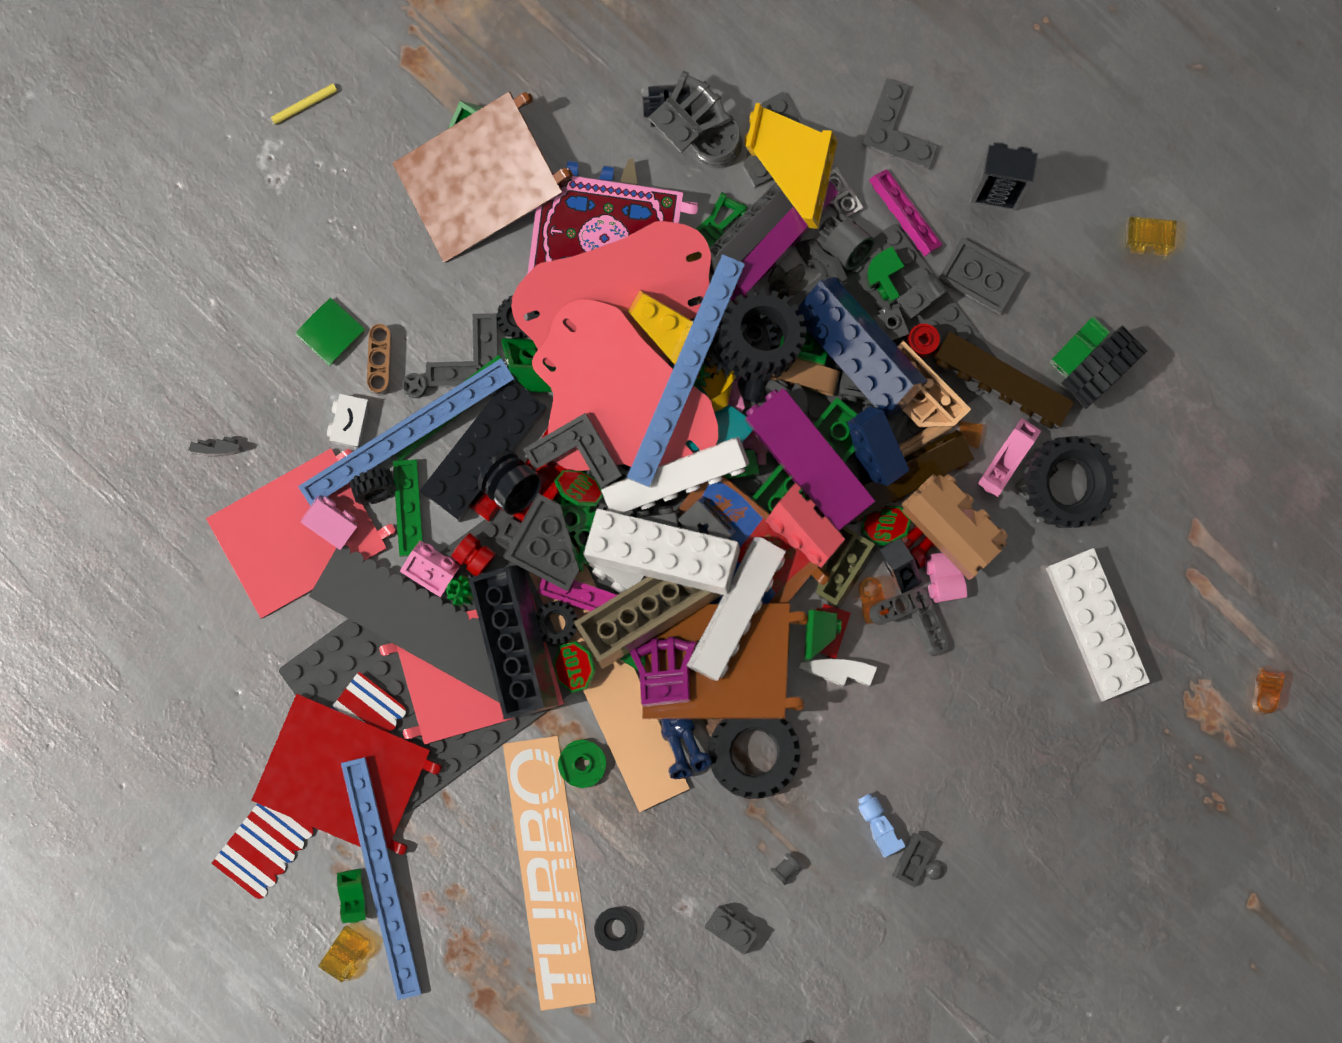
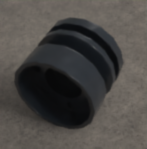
M506 450L493 456L486 463L478 477V487L488 498L494 500L497 506L505 513L515 515L521 513L533 503L536 495L540 493L542 488V478L534 469L526 465L521 458H518L514 452Z

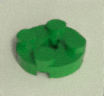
M587 740L573 741L560 754L558 760L559 773L571 786L577 788L591 787L597 784L604 776L606 769L605 755L602 749L593 742ZM583 757L584 760H589V765L586 766L585 771L575 766L579 762L578 758Z

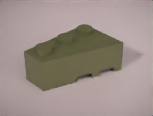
M847 527L839 531L845 540L822 566V569L829 573L831 578L825 585L818 583L816 591L820 599L839 609L877 550L874 543Z

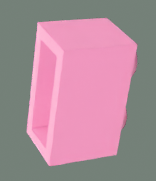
M318 495L302 517L301 523L341 550L357 528L358 522L355 521L356 517L347 510L340 511L335 507L336 503L329 497L324 496L322 498Z

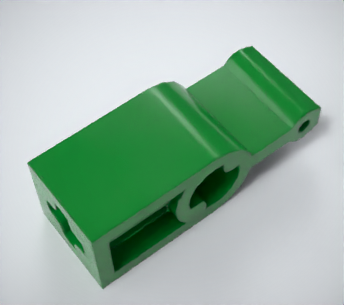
M1092 316L1049 363L1067 378L1104 340L1110 331Z

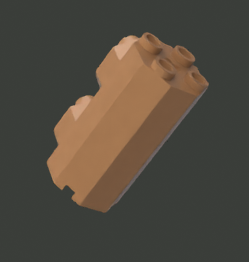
M933 474L901 504L904 507L902 511L968 580H971L978 574L980 569L988 565L1007 545L1005 539L1008 535L1001 527H996L990 521L991 517L986 511L982 509L978 512L973 510L971 506L974 503L973 498L967 492H962L957 487V482L952 476L947 474L945 477L941 475L937 477Z

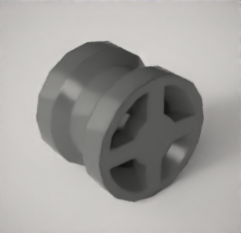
M410 373L403 379L402 388L408 397L418 399L426 393V381L420 374Z

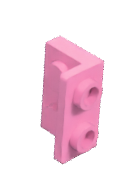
M419 541L400 572L441 597L460 566L452 558L436 551L430 544Z

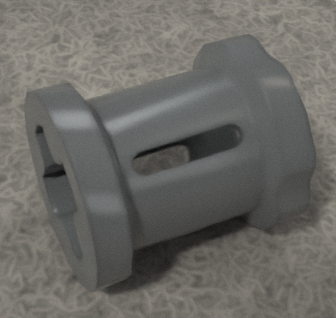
M787 853L785 859L770 871L786 885L788 883L787 880L797 870L800 871L802 867Z

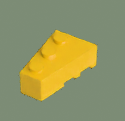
M639 291L628 312L675 365L693 321L644 292Z

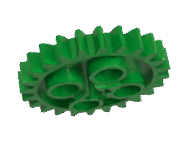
M558 497L557 503L561 505L563 518L568 512L572 516L571 523L569 525L565 523L569 532L573 553L579 568L578 572H583V564L591 567L584 556V551L596 511L589 512L590 506H577L567 499L565 502L564 497ZM582 531L586 534V541L583 544L579 541V534ZM573 544L578 547L579 553L576 552Z

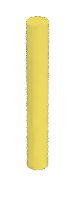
M332 83L271 116V119L276 125L338 91Z

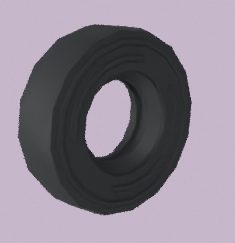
M618 907L609 908L603 911L596 919L594 934L598 943L605 949L620 951L629 947L635 940L637 924L633 915L627 910ZM612 920H620L625 926V933L619 939L609 937L606 932L607 924Z

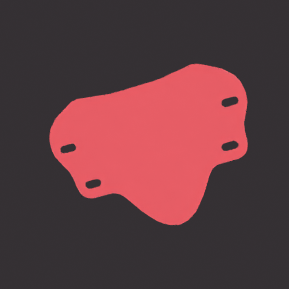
M657 221L623 239L588 252L540 263L517 286L512 297L513 317L518 327L534 341L539 350L548 338L554 317L568 303L575 300H595L612 305L621 310L640 337L668 364L670 359L631 316L628 309L638 292L642 291L688 319L695 318L701 304L690 307L688 300L698 296L704 298L709 287L711 263L709 246L703 235L692 227L685 224ZM701 252L702 257L693 262L686 261L688 255ZM535 310L540 312L538 318L529 321L524 319V315ZM568 318L563 320V324L571 332L577 330V327ZM548 358L543 359L547 365L556 367Z
M575 300L565 305L556 314L548 338L535 353L532 360L534 371L553 391V404L548 434L587 413L615 463L631 467L673 369L640 337L621 310L615 306L595 300ZM565 318H568L577 327L575 332H571L563 324ZM544 358H548L556 366L554 372H551L542 363ZM694 386L691 389L659 466L693 454L686 446V441L691 440L698 446L700 451L717 443L718 424L711 401ZM577 446L554 459L557 464L566 469L575 471L590 470Z

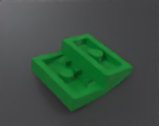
M330 297L298 329L295 335L326 364L331 366L364 333L365 329Z

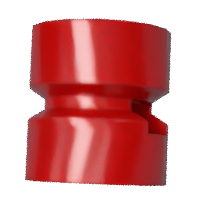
M926 323L919 324L910 331L906 344L921 359H926L936 351L940 342L939 333L932 325Z
M469 533L456 547L451 557L460 565L466 564L467 570L474 576H478L487 569L497 554L487 546H480L481 541Z

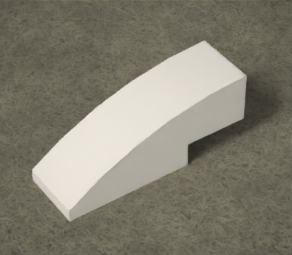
M823 659L800 663L798 669L842 687L847 678L869 687L877 667L851 660Z

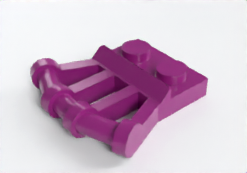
M675 636L668 637L667 640L654 638L651 639V642L630 652L640 673L641 705L643 707L691 702L690 668L687 664L698 642L682 641L676 639ZM668 649L669 671H660L659 652L660 650ZM677 649L686 651L681 669L677 670L676 663ZM651 652L652 672L647 673L641 657Z

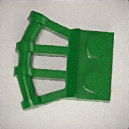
M721 192L710 216L696 230L703 235L710 248L725 233L723 230L737 217H741L748 207L744 203L741 204L727 197L726 193ZM722 205L734 210L719 225L714 222Z

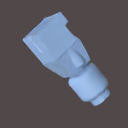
M869 793L858 799L860 803L858 808L865 821H870L872 838L882 856L887 857L906 847L902 839H897L894 834V828L887 818L882 815L884 809L878 798L873 797Z

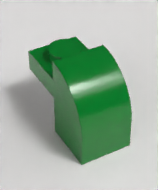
M892 246L872 259L866 275L869 289L878 285L880 287L877 289L878 294L883 301L887 300L890 305L896 302L900 296L889 278L901 272L904 268L903 263Z
M361 869L337 872V889L340 899L342 924L366 920V914H368Z

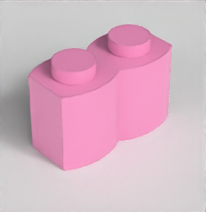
M943 553L926 556L924 569L931 579L928 592L930 598H933L934 603L967 598V588L963 573Z

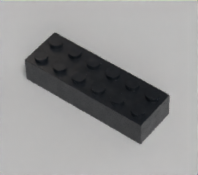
M998 142L989 145L976 171L970 202L1017 210L1033 183L1038 153L1032 152V149L1028 147L1012 149L1008 148L1007 144Z
M513 380L500 387L423 485L420 492L460 522L470 510L471 505L482 493L478 487V477L486 463L502 451L509 450L515 452L547 411L546 405Z
M518 565L506 566L469 578L504 720L523 717L559 706L524 568Z

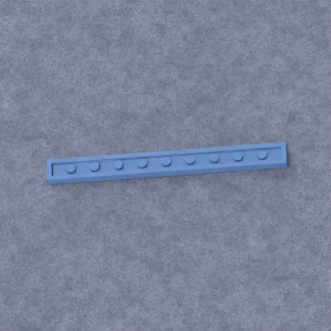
M722 254L627 479L648 488L650 487L744 268V263Z
M499 359L298 486L310 506L318 495L322 498L329 496L348 484L351 479H354V476H360L359 473H365L367 470L372 469L514 379L512 373L503 359Z
M366 757L343 762L341 766L397 1000L422 994L367 760Z

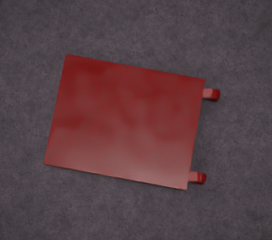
M296 694L251 801L361 847L341 763L366 757L387 848L403 855L406 853L408 846L393 840L397 827L422 768L433 774H438L441 770V765L427 759L430 752L429 749L300 694Z

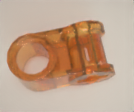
M868 577L863 579L858 586L866 625L874 623L869 615L870 608L886 600L880 581L877 578ZM868 581H870L871 585H876L872 595H870L869 591H864ZM888 608L883 611H879L880 615H885L889 613Z
M1262 667L1259 668L1252 707L1257 714L1267 715L1277 709L1284 684V672L1278 674L1265 671V668ZM1262 697L1270 701L1271 706L1269 710L1261 707L1260 700Z

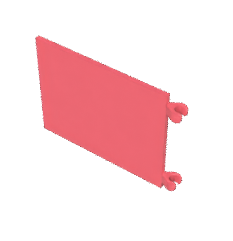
M332 448L206 518L261 619L312 591L337 547L301 523V519L310 505L298 486L353 452L351 449H346L336 456ZM350 482L327 496L336 503V508L342 512L344 510L349 511L356 517L355 521L358 522L357 528L344 544L349 547L350 554L353 552L361 553L364 562L387 549L383 539L397 532L395 526L388 524L377 531L363 504L355 502Z
M531 593V597H532V601H533L535 613H537V609H536V605H535V602H534V598H533V595H532V593ZM476 609L466 612L469 616L468 621L471 618H478ZM543 642L559 706L564 705L547 643ZM393 643L380 646L379 649L382 656L396 652L399 653L419 726L403 730L405 739H412L422 735L425 745L512 720H504L500 703Z

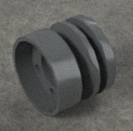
M715 110L708 111L697 122L700 126L717 118ZM731 115L730 122L704 132L692 143L696 156L709 167L722 168L728 166L738 158L742 151L743 140L738 124ZM715 138H718V140L721 141L720 145L717 146V144L714 143Z

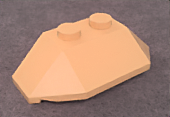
M903 341L898 348L928 381L902 411L918 427H954L971 408Z

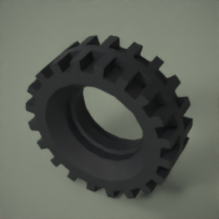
M1059 437L1042 443L1043 447L1032 452L1035 455L1033 459L1027 460L1025 463L1029 467L1028 472L1022 473V479H1027V487H1022V491L1029 495L1030 499L1026 503L1028 506L1035 508L1033 514L1036 517H1042L1044 519L1043 522L1047 525L1053 524L1057 528H1080L1092 525L1093 521L1101 520L1103 518L1102 513L1110 511L1112 508L1109 504L1110 499L1117 497V493L1113 492V485L1119 484V479H1113L1112 472L1116 471L1117 468L1116 465L1109 464L1108 460L1111 458V455L1103 453L1101 451L1103 446L1099 443H1091V439L1087 437ZM1064 460H1072L1078 463L1084 469L1087 478V489L1084 496L1072 505H1065L1057 501L1049 487L1052 469Z
M723 719L711 736L708 754L712 760L710 765L712 773L723 788L736 796L746 799H761L778 793L794 778L800 764L801 749L798 735H796L793 726L786 719ZM758 730L765 732L776 744L777 757L775 764L764 774L754 776L745 774L737 768L733 761V744L738 736L746 731Z

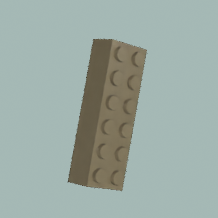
M646 577L576 620L574 624L603 669L717 599L722 594Z

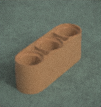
M384 324L372 326L369 331L367 386L373 394L378 396L384 395L389 391L391 379L392 334ZM385 331L387 333L386 339L381 342L374 340L376 332ZM378 354L386 356V360L382 365H375L373 363L374 357ZM376 378H383L385 380V384L381 389L372 387V383Z
M796 359L787 372L783 371L782 375L776 379L772 374L770 379L775 381L779 379L792 386H795L797 383L803 389L835 396L841 372Z

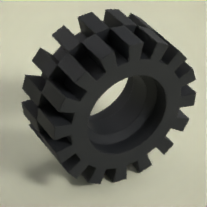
M511 295L507 300L504 299L501 306L499 305L497 322L499 328L507 337L524 339L527 335L509 320V315L512 311L513 295ZM535 310L527 313V321L538 318L540 316L539 311Z
M375 468L373 471L369 469L366 473L361 472L359 473L360 476L356 475L353 477L354 479L350 480V487L355 502H358V504L363 503L367 505L369 502L373 504L378 500L379 502L383 501V498H389L397 490L392 472L386 468H381L380 470Z
M550 601L542 605L537 611L536 617L543 642L557 646L565 644L574 636L577 629L574 624L577 620V615L573 611L574 609L568 606L567 603ZM559 614L564 618L565 627L562 631L552 632L548 629L546 621L550 615Z

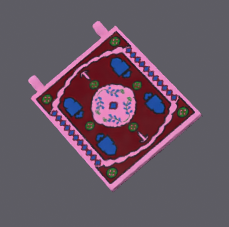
M573 176L559 184L563 191L562 194L536 208L528 273L540 263L588 252L623 239L657 221L679 223L680 212L696 214L699 205L697 202L682 201L683 192Z

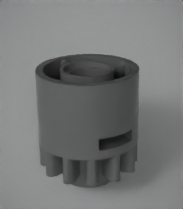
M840 212L836 217L831 216L823 222L819 230L821 236L817 238L818 244L829 254L838 257L840 263L847 270H852L859 266L869 256L875 245V239L868 232L856 224L846 213L842 214Z

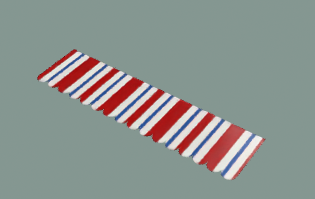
M360 672L357 673L331 707L384 731L393 730L396 727V720L394 718L400 719L404 717L406 712L402 704ZM257 803L211 864L252 896L262 899L267 894L266 887H271L276 883L275 875L284 873L286 867L284 862H292L295 858L294 851H299L304 846L303 839H308L313 835V828Z

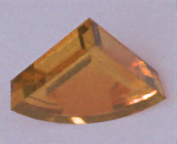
M959 421V431L964 435L967 444L979 449L983 425Z

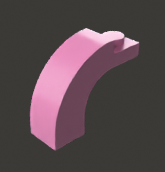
M1021 418L984 472L978 484L985 491L998 497L1038 438L1041 430Z

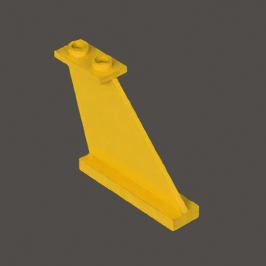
M755 103L754 111L750 113L749 133H746L744 139L745 147H747L752 156L758 157L808 227L818 229L838 140L832 131L823 130L821 133L762 107L760 103Z

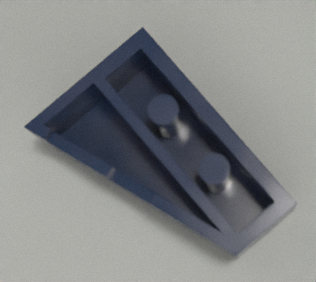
M869 406L848 421L862 478L889 486L910 471L883 410Z

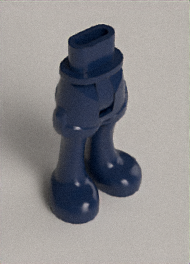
M661 719L662 737L665 741H669L675 757V763L668 769L670 778L684 779L693 775L692 769L695 772L706 770L712 764V760L708 753L700 751L693 735L695 724L693 719ZM682 738L684 739L688 751L690 753L691 766L689 765L681 744Z

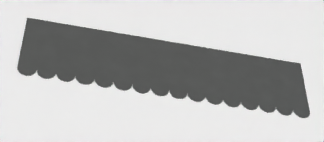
M344 545L341 550L336 548L311 591L310 598L499 702L478 618H471L468 621L469 616L465 611L456 612L454 605L450 603L442 606L440 597L432 596L429 598L428 591L423 588L416 591V586L413 582L406 581L403 583L402 577L398 574L390 576V572L386 567L377 568L375 561L371 559L363 562L362 554L359 552L350 554V549L347 545Z

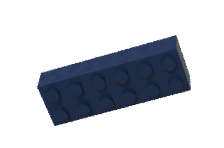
M836 277L820 280L798 306L799 310L796 315L803 314L805 320L802 325L806 326L810 334L877 409L884 411L886 418L900 414L927 383L928 380Z

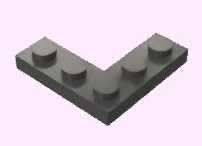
M887 78L862 146L929 170L937 146L893 130L909 86Z
M496 313L473 314L474 361L426 362V387H456L498 355Z
M587 413L582 414L523 449L535 470L577 446L600 487L622 476L621 471Z

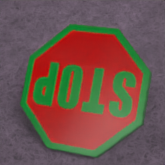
M562 470L554 481L560 495L577 506H596L603 498V493L597 480L582 471Z
M885 505L882 511L864 516L861 532L870 542L876 545H886L899 538H905L908 536L912 521L902 511L903 509L900 506Z
M577 641L559 647L553 662L557 682L572 693L589 688L596 672L592 652Z

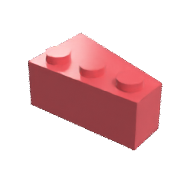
M795 483L766 519V522L773 531L784 536L791 546L802 551L810 562L822 567L845 539L826 517L821 519L813 509L815 504L811 500L807 502L798 492L801 488Z

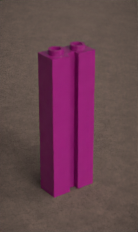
M830 181L821 218L831 208L839 193ZM794 206L742 262L745 265L730 298L731 301L734 302L735 298L740 294L744 297L747 291H755L812 229L808 227Z
M783 388L778 392L777 389H774L765 397L767 401L763 405L759 406L756 404L746 412L748 416L745 418V422L791 479L798 484L807 499L815 504V508L820 515L826 517L839 532L874 504L875 500Z

